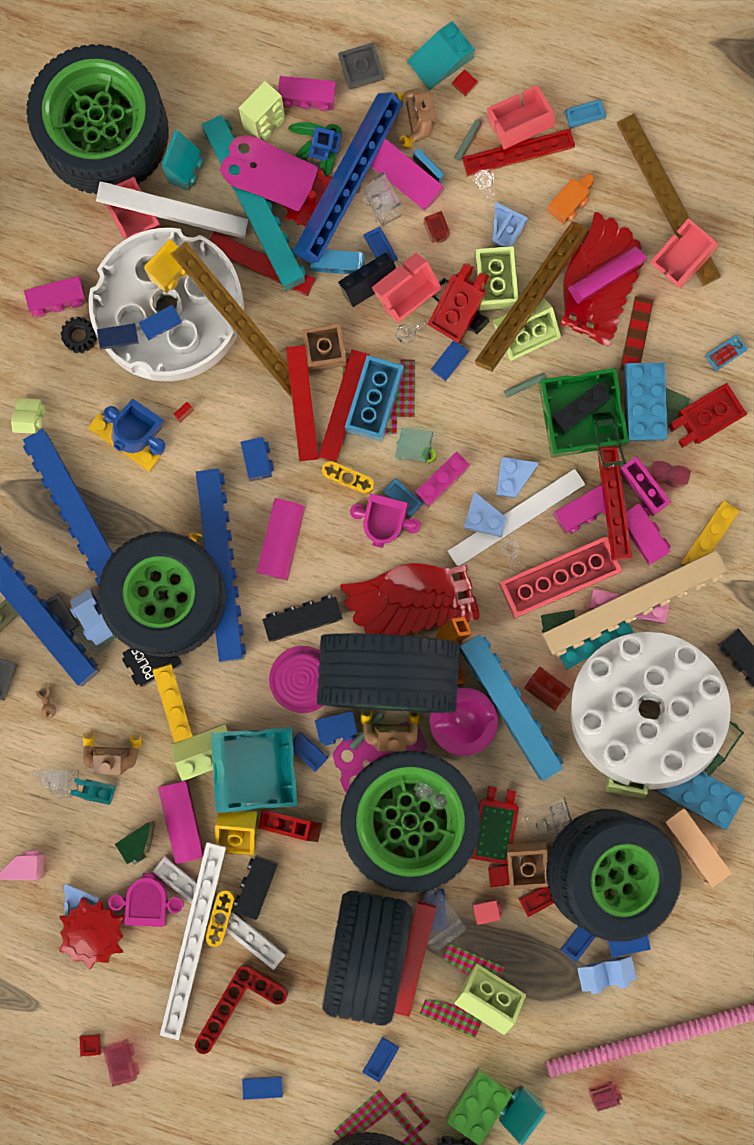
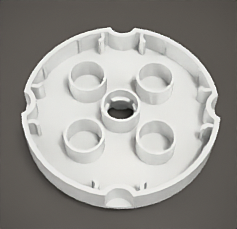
M177 228L150 229L122 241L101 262L97 269L100 278L97 285L90 288L89 294L90 319L97 337V329L136 324L139 344L105 349L106 352L125 370L139 377L154 381H179L207 371L227 354L238 336L188 275L182 276L176 288L172 291L169 290L167 294L149 279L144 266L169 238L178 247L186 241L244 310L243 293L237 273L224 252L201 235L194 238L187 237L182 234L181 229ZM170 295L175 299L177 298L175 310L182 323L148 341L139 322L159 312L155 309L157 308V301L161 297Z
M639 632L624 635L611 640L595 651L583 665L577 676L570 709L571 724L576 741L587 759L600 772L627 786L632 782L646 784L648 789H664L677 786L700 774L719 752L728 732L731 712L727 687L714 663L692 644L672 635L656 632ZM651 700L659 705L660 715L657 719H645L640 715L639 706L642 701Z

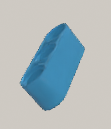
M325 250L319 262H310L309 269L322 273L351 274L364 266L365 254L352 251Z

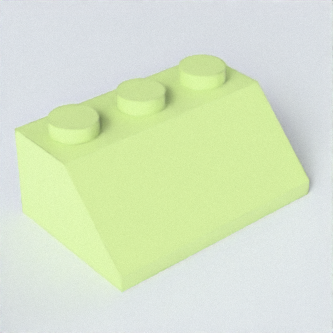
M545 298L542 299L506 351L510 361L561 338L553 307ZM506 315L493 320L495 329L499 327Z
M226 724L192 738L171 744L175 764L182 781L213 771L211 733L228 732Z
M476 963L461 987L454 1004L505 1035L515 1024L526 994Z

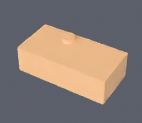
M677 807L659 820L706 885L714 887L732 874L717 854L719 850L712 841L709 843L685 808Z

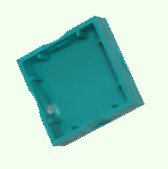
M292 727L211 733L216 812L297 806L296 778L293 771Z

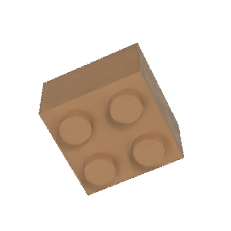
M340 324L302 330L309 372L347 365Z
M546 841L507 844L510 890L548 887L546 880V866L548 862Z

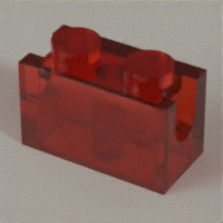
M540 666L524 687L525 690L554 711L557 710L571 690Z

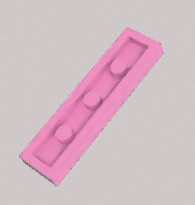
M593 589L589 609H595L622 595ZM658 604L653 607L654 611L643 615L641 612L635 616L638 619L665 624L669 604L663 607Z

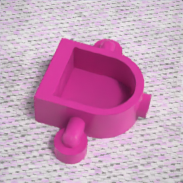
M370 494L367 509L361 504H355L350 509V515L354 519H362L364 517V532L373 541L372 545L383 548L385 543L396 540L402 533L403 528H406L412 534L417 533L421 529V523L418 519L411 518L405 520L409 507L407 502Z
M143 873V877L129 887L126 898L120 894H115L108 901L109 907L115 911L126 906L125 925L164 927L167 923V908L171 913H179L184 907L183 900L179 897H173L168 900L166 886L162 881L154 878V873Z

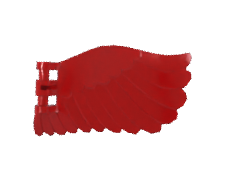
M599 212L594 213L590 231L566 268L563 280L565 312L560 325L564 327L567 325L577 333L587 334L589 338L604 346L612 344L610 340L615 337L613 333L617 331L616 325L620 321L618 316L624 311L621 306L626 304L627 300L625 297L631 293L633 289L631 285L638 279L637 271L643 266L644 262L578 305L568 288L633 246L641 250L640 241L633 239V233L630 229L626 227L619 229L618 223L614 218L609 217L607 220H604V217ZM572 315L576 317V320L574 321L570 319L569 316ZM587 323L594 325L593 328L587 327Z
M421 563L402 564L371 580L340 585V589L349 595V598L344 600L345 606L349 610L356 611L353 615V622L358 626H363L365 634L408 636L411 632L416 634L424 628L430 630L435 625L437 628H440L452 618L465 617L468 623L472 618L478 620L480 617L476 597L472 594L473 586L471 579L468 578L466 572L468 571L467 565L449 569ZM459 573L461 580L454 581L452 575ZM464 592L466 598L459 600L457 593Z

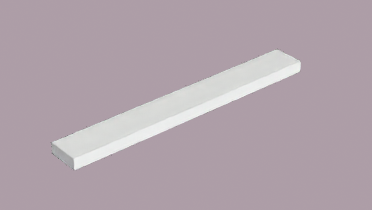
M99 182L96 196L97 202L245 238L248 223L246 218Z
M575 469L505 513L504 516L507 520L502 538L476 532L448 550V554L457 567L463 565L585 486V483Z
M164 856L152 872L192 904L197 881ZM214 897V901H213V905H212V909H211V913H210V917H209L210 919H211V915H212V912H213V908H214V904H215L216 897ZM222 903V907L217 906V909H224L227 912L229 908H225L224 903ZM233 910L231 911L226 932L274 970L286 953ZM223 913L215 915V921L218 924L225 922L226 917Z

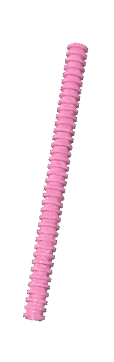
M754 1002L753 1005L747 1004V1007L743 1005L741 1008L735 1007V1010L729 1009V1012L725 1010L722 1014L718 1012L717 1015L712 1014L711 1017L707 1015L704 1019L700 1017V1020L694 1019L693 1022L689 1020L688 1023L682 1022V1025L676 1024L675 1027L671 1025L670 1028L664 1027V1030L658 1029L657 1032L653 1030L652 1033L647 1032V1035L641 1034L640 1037L636 1035L635 1038L629 1037V1040L623 1039L622 1042L618 1040L617 1043L611 1042V1045L607 1043L604 1047L600 1045L599 1048L593 1047V1050L589 1048L586 1052L582 1050V1053L576 1052L575 1055L571 1053L568 1057L564 1055V1058L558 1057V1060L552 1059L550 1062L546 1060L549 1077L554 1078V1075L558 1077L561 1073L565 1075V1072L571 1073L572 1070L576 1072L579 1068L583 1070V1067L589 1068L590 1065L594 1067L597 1063L601 1065V1062L607 1063V1060L611 1062L614 1058L619 1060V1057L625 1058V1055L629 1057L632 1053L634 1055L637 1052L643 1053V1050L647 1052L650 1048L654 1050L655 1047L660 1048L661 1045L665 1047L666 1044L672 1045V1042L678 1043L679 1040L683 1042L684 1039L690 1040V1037L696 1038V1035L701 1037L702 1034L708 1035V1032L714 1033V1030L718 1032L721 1028L725 1030L726 1027L731 1028L732 1025L735 1027L738 1024L743 1025V1022L749 1023L750 1020L754 1022Z

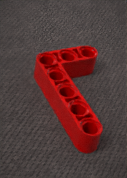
M241 965L195 1042L196 1051L200 1054H207L211 1051L247 988L276 1005L286 1001L288 995L287 988L251 965ZM241 970H248L250 977L243 979L240 976ZM260 979L265 980L267 987L260 989L257 987L256 982ZM237 987L240 990V994L238 996L231 995L230 988ZM281 990L284 993V997L276 999L273 992ZM220 1005H228L230 1012L222 1013ZM213 1021L217 1022L220 1029L217 1031L212 1030L210 1023ZM200 1040H208L210 1046L208 1048L201 1047Z

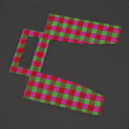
M400 360V365L404 366V374L390 416L392 428H387L385 434H397V417H415V360ZM343 366V375H344L346 366Z
M449 943L443 955L446 961L468 976L476 963L499 978L504 968L499 964ZM425 1000L420 1014L475 1038L482 1023L481 1020L459 1006L439 1001Z
M378 1090L341 1123L334 1132L340 1139L351 1134L355 1135V1133L364 1132L390 1112L409 1134L401 1143L405 1145H427L418 1133L431 1121L405 1091L391 1103ZM403 1100L422 1120L416 1128L397 1107Z

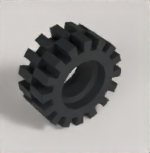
M72 317L70 318L71 321L65 322V326L62 325L63 331H60L61 340L74 353H84L85 350L88 352L90 347H94L93 343L97 340L93 326L85 318L76 317L77 319H74ZM78 328L86 332L84 340L80 342L72 339L73 331Z

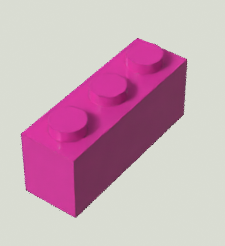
M288 76L279 77L278 93L282 96L283 107L299 106L302 109L334 110L335 81Z
M79 276L24 290L28 310L35 317H43L52 311L55 313L62 312L65 308L71 306L73 308L81 307L83 303H87L83 282Z
M456 451L416 491L415 495L430 508L469 469L470 464Z
M637 456L620 468L621 476L652 517L671 503Z
M602 484L554 512L553 516L564 534L567 532L573 534L581 529L579 525L584 522L587 525L597 519L596 515L601 512L605 515Z
M639 503L626 511L629 537L648 566L671 552L669 550L670 544L665 538L662 539L658 533L660 529L655 522L652 523L648 516L650 514L645 506H641Z

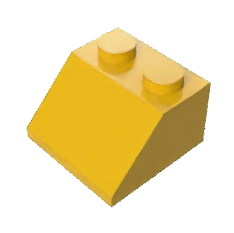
M170 238L144 266L149 279L166 294L169 290L172 291L176 288L182 276L187 275L171 256V253L178 246Z
M218 812L215 825V844L226 846L225 853L254 855L258 812Z

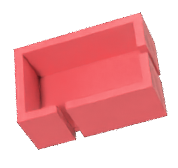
M538 85L522 92L523 107H521L520 95L517 94L487 108L488 123L494 133L497 134V138L504 149L555 126L554 112Z
M134 177L116 184V186L142 192ZM105 204L124 240L143 231L161 228L155 216Z
M689 218L677 231L682 235L681 239L674 234L650 262L680 289L685 286L720 246Z
M417 253L404 261L403 267L399 265L371 287L377 298L381 301L380 303L386 313L397 323L442 289L428 262Z

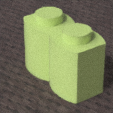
M17 399L11 418L12 432L36 433L38 428H41V416L45 415V405H42L41 399Z

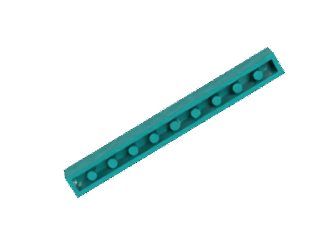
M222 114L201 124L220 165L223 159L230 155L229 146L234 138L237 137L236 135L232 136L230 132L232 130L231 124L228 119L224 120ZM232 164L229 166L228 171L231 175H238L240 168L238 165ZM232 186L284 291L304 283L305 269L302 264L298 265L296 261L298 256L293 252L294 248L290 249L288 246L289 238L286 232H281L279 227L282 225L278 216H273L271 212L273 207L269 199L265 200L264 197Z

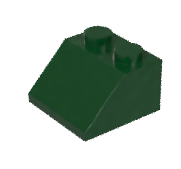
M154 821L146 823L115 843L127 864L132 862L135 865L146 858L145 853L150 850L154 833Z

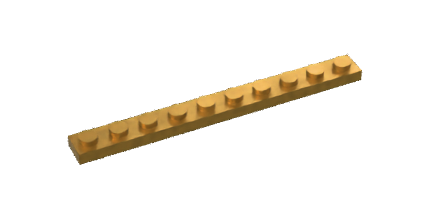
M632 114L618 121L617 126L675 235L681 239L682 235L677 231L690 217L635 114ZM711 256L696 272L703 286L721 277Z
M573 221L570 223L476 358L475 364L493 372L589 233L587 226Z
M186 241L183 242L171 253V256L291 398L287 362Z

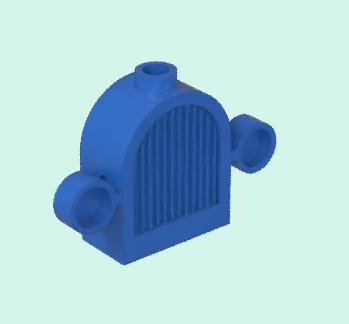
M132 398L121 412L114 406H108L104 409V420L108 423H113L111 437L115 449L127 453H136L150 445V451L154 455H161L165 451V442L155 437L162 429L164 420Z

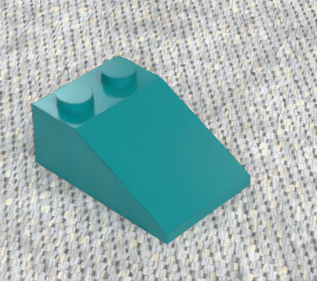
M451 21L437 31L407 62L425 86L431 90L474 59L475 49L456 24Z
M175 130L161 165L169 184L190 191L191 186H194L197 181L196 173L198 168H202L204 158H202L201 150L178 130Z
M521 1086L520 1089L516 1088L513 1091L512 1100L504 1107L499 1120L520 1145H524L547 1112L541 1099L524 1086Z

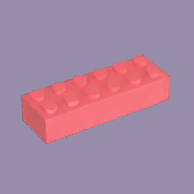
M603 537L501 581L499 587L513 618L516 619L621 573L622 570L618 561L611 559L609 541L607 537Z

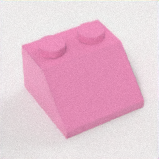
M39 850L23 851L22 855L17 856L0 872V880H38L43 878L45 854H39Z

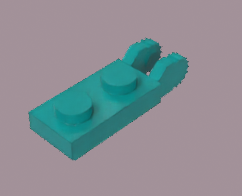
M74 779L76 784L84 786L82 792L71 789V795L84 800L110 805L116 786L89 779Z

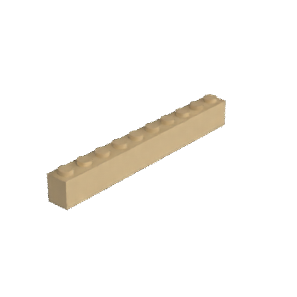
M716 550L541 634V637L550 655L556 654L558 657L567 653L566 648L572 645L575 649L585 644L583 640L589 637L591 640L602 636L601 631L608 629L610 632L619 628L618 623L624 620L627 624L637 619L635 615L641 612L643 615L654 611L653 607L658 604L663 607L671 603L670 598L677 596L679 599L688 595L687 590L693 587L695 590L706 586L705 582L710 579L715 582L723 578L722 573L727 572Z

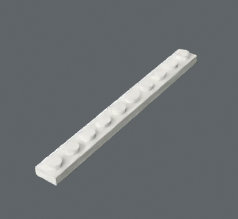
M210 842L206 844L160 1036L176 1040L180 1039L226 846Z

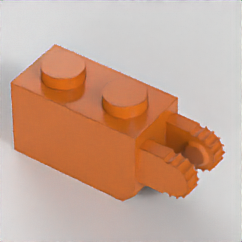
M586 174L579 182L576 179L570 180L548 205L547 211L563 225L567 221L571 222L577 215V209L579 207L583 208L590 200L588 196L594 182V176Z

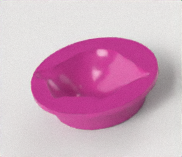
M309 646L293 647L284 651L273 663L269 675L270 689L276 701L287 710L296 713H310L323 707V705L316 703L317 689H319L317 684L320 650Z
M457 688L456 712L431 713L430 729L435 741L444 750L451 754L468 756L479 753L492 742L497 731L498 718L494 705L483 693L471 688Z

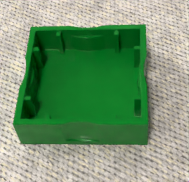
M616 368L592 371L578 376L566 375L540 380L538 385L551 458L597 451L599 447H624L629 443L625 416L620 404V388ZM600 382L611 396L610 400L565 435H562L552 422L553 417Z

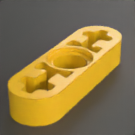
M332 461L326 462L322 466V474L328 480L361 494H369L374 489L373 480L366 475ZM333 466L334 471L338 473L339 469H342L339 480L335 479L337 474L331 473L327 475V470L325 469ZM351 473L354 477L353 481L345 483L342 480L343 475ZM358 476L360 477V482L365 483V481H369L368 484L371 487L363 490L362 485L358 483L357 487H354L353 485L356 483V479Z
M229 890L219 892L215 900L206 934V942L211 947H218L224 941L235 900L234 894ZM225 894H228V898L231 899L225 905V908H229L228 912L224 909H217V906L222 907L223 900L220 899V896L223 897ZM217 913L225 915L226 920L223 924H218L215 921ZM212 925L217 928H224L223 931L219 929L217 936L220 937V940H217L215 943L210 938V935H213L216 929L212 928Z

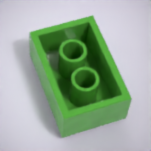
M477 1068L446 1116V1123L476 1144L481 1145L512 1097L511 1089L480 1068Z

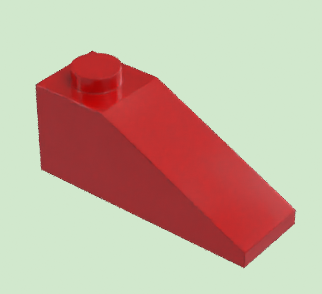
M263 809L258 829L310 842L319 841L322 823Z

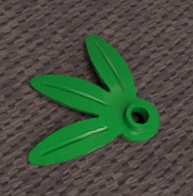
M300 122L290 125L288 129L296 134L312 136L313 128L324 127L314 123ZM329 124L324 128L342 134L341 128L336 124ZM311 140L299 149L295 157L301 160L308 158ZM329 152L327 161L321 160L320 169L323 170V174L327 177L332 169L335 153Z

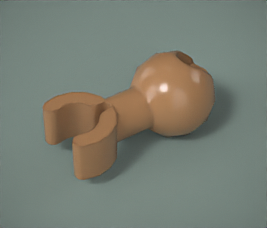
M48 687L46 688L45 698L37 690L36 694L43 703L41 709L42 716L45 718L54 717L56 707L50 703L51 690Z

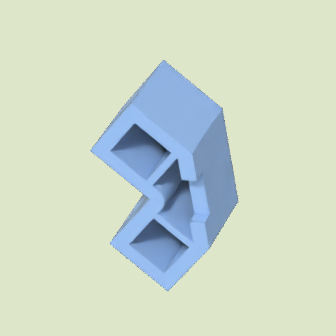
M90 588L70 600L72 606L70 611L81 622L85 629L83 633L88 641L92 640L95 645H98L114 635L110 628L107 627L99 608V602Z
M632 956L611 958L609 961L601 963H588L577 968L582 992L591 991V994L601 993L603 988L612 985H618V988H625L630 986V982L637 980Z

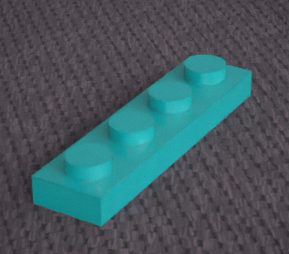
M624 620L618 623L619 628L609 632L606 629L601 631L602 636L591 640L589 637L583 640L585 644L575 649L573 645L566 648L567 653L559 656L565 669L568 670L586 660L611 640L634 633L629 623L626 624Z

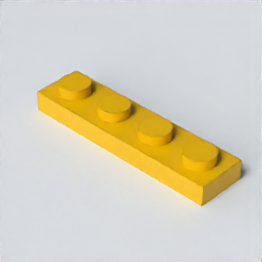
M98 413L88 429L113 446L111 437L113 423L106 422L103 416ZM147 446L142 451L136 453L120 451L149 472H151L161 458L160 455L152 454Z
M722 501L680 564L685 566L710 554L739 513V510Z
M169 663L152 668L174 743L192 738L193 734L172 664Z

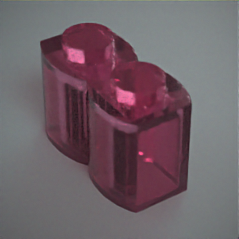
M654 461L650 465L649 473L657 484L666 483L673 488H683L689 482L691 470L680 465L672 466L664 461Z
M128 1039L105 1045L103 1051L112 1087L136 1081L137 1075L140 1072L137 1062L134 1063L132 1055H135L133 1044H129Z
M609 1081L588 1088L592 1103L597 1112L621 1105L620 1100H623L617 1084L613 1085Z

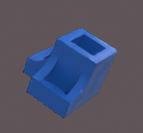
M313 128L308 157L327 161L329 152L338 153L342 134L324 128Z

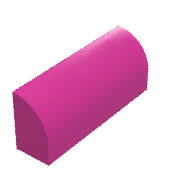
M386 139L383 141L370 165L423 210L428 209L445 190L439 182Z
M633 246L569 286L568 290L578 305L639 267L647 258L639 248Z
M278 498L274 499L257 568L258 574L288 581L305 511L303 505Z
M188 781L159 787L158 791L175 864L203 858L204 848Z

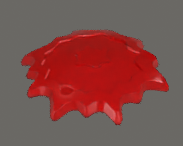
M322 169L318 170L311 191L299 211L282 205L287 210L284 219L294 220L297 225H304L306 227L333 176L327 177L323 174Z
M81 898L77 908H71L67 916H59L64 925L60 931L63 943L59 948V952L68 953L74 962L83 961L89 969H92L96 962L109 963V958L112 954L123 953L118 943L123 938L120 926L125 916H115L112 913V909H104L102 900H99L94 905H90L84 898Z

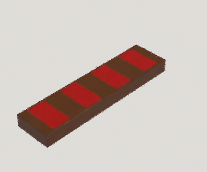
M634 297L620 370L624 371V366L627 363H641L654 301L652 299Z

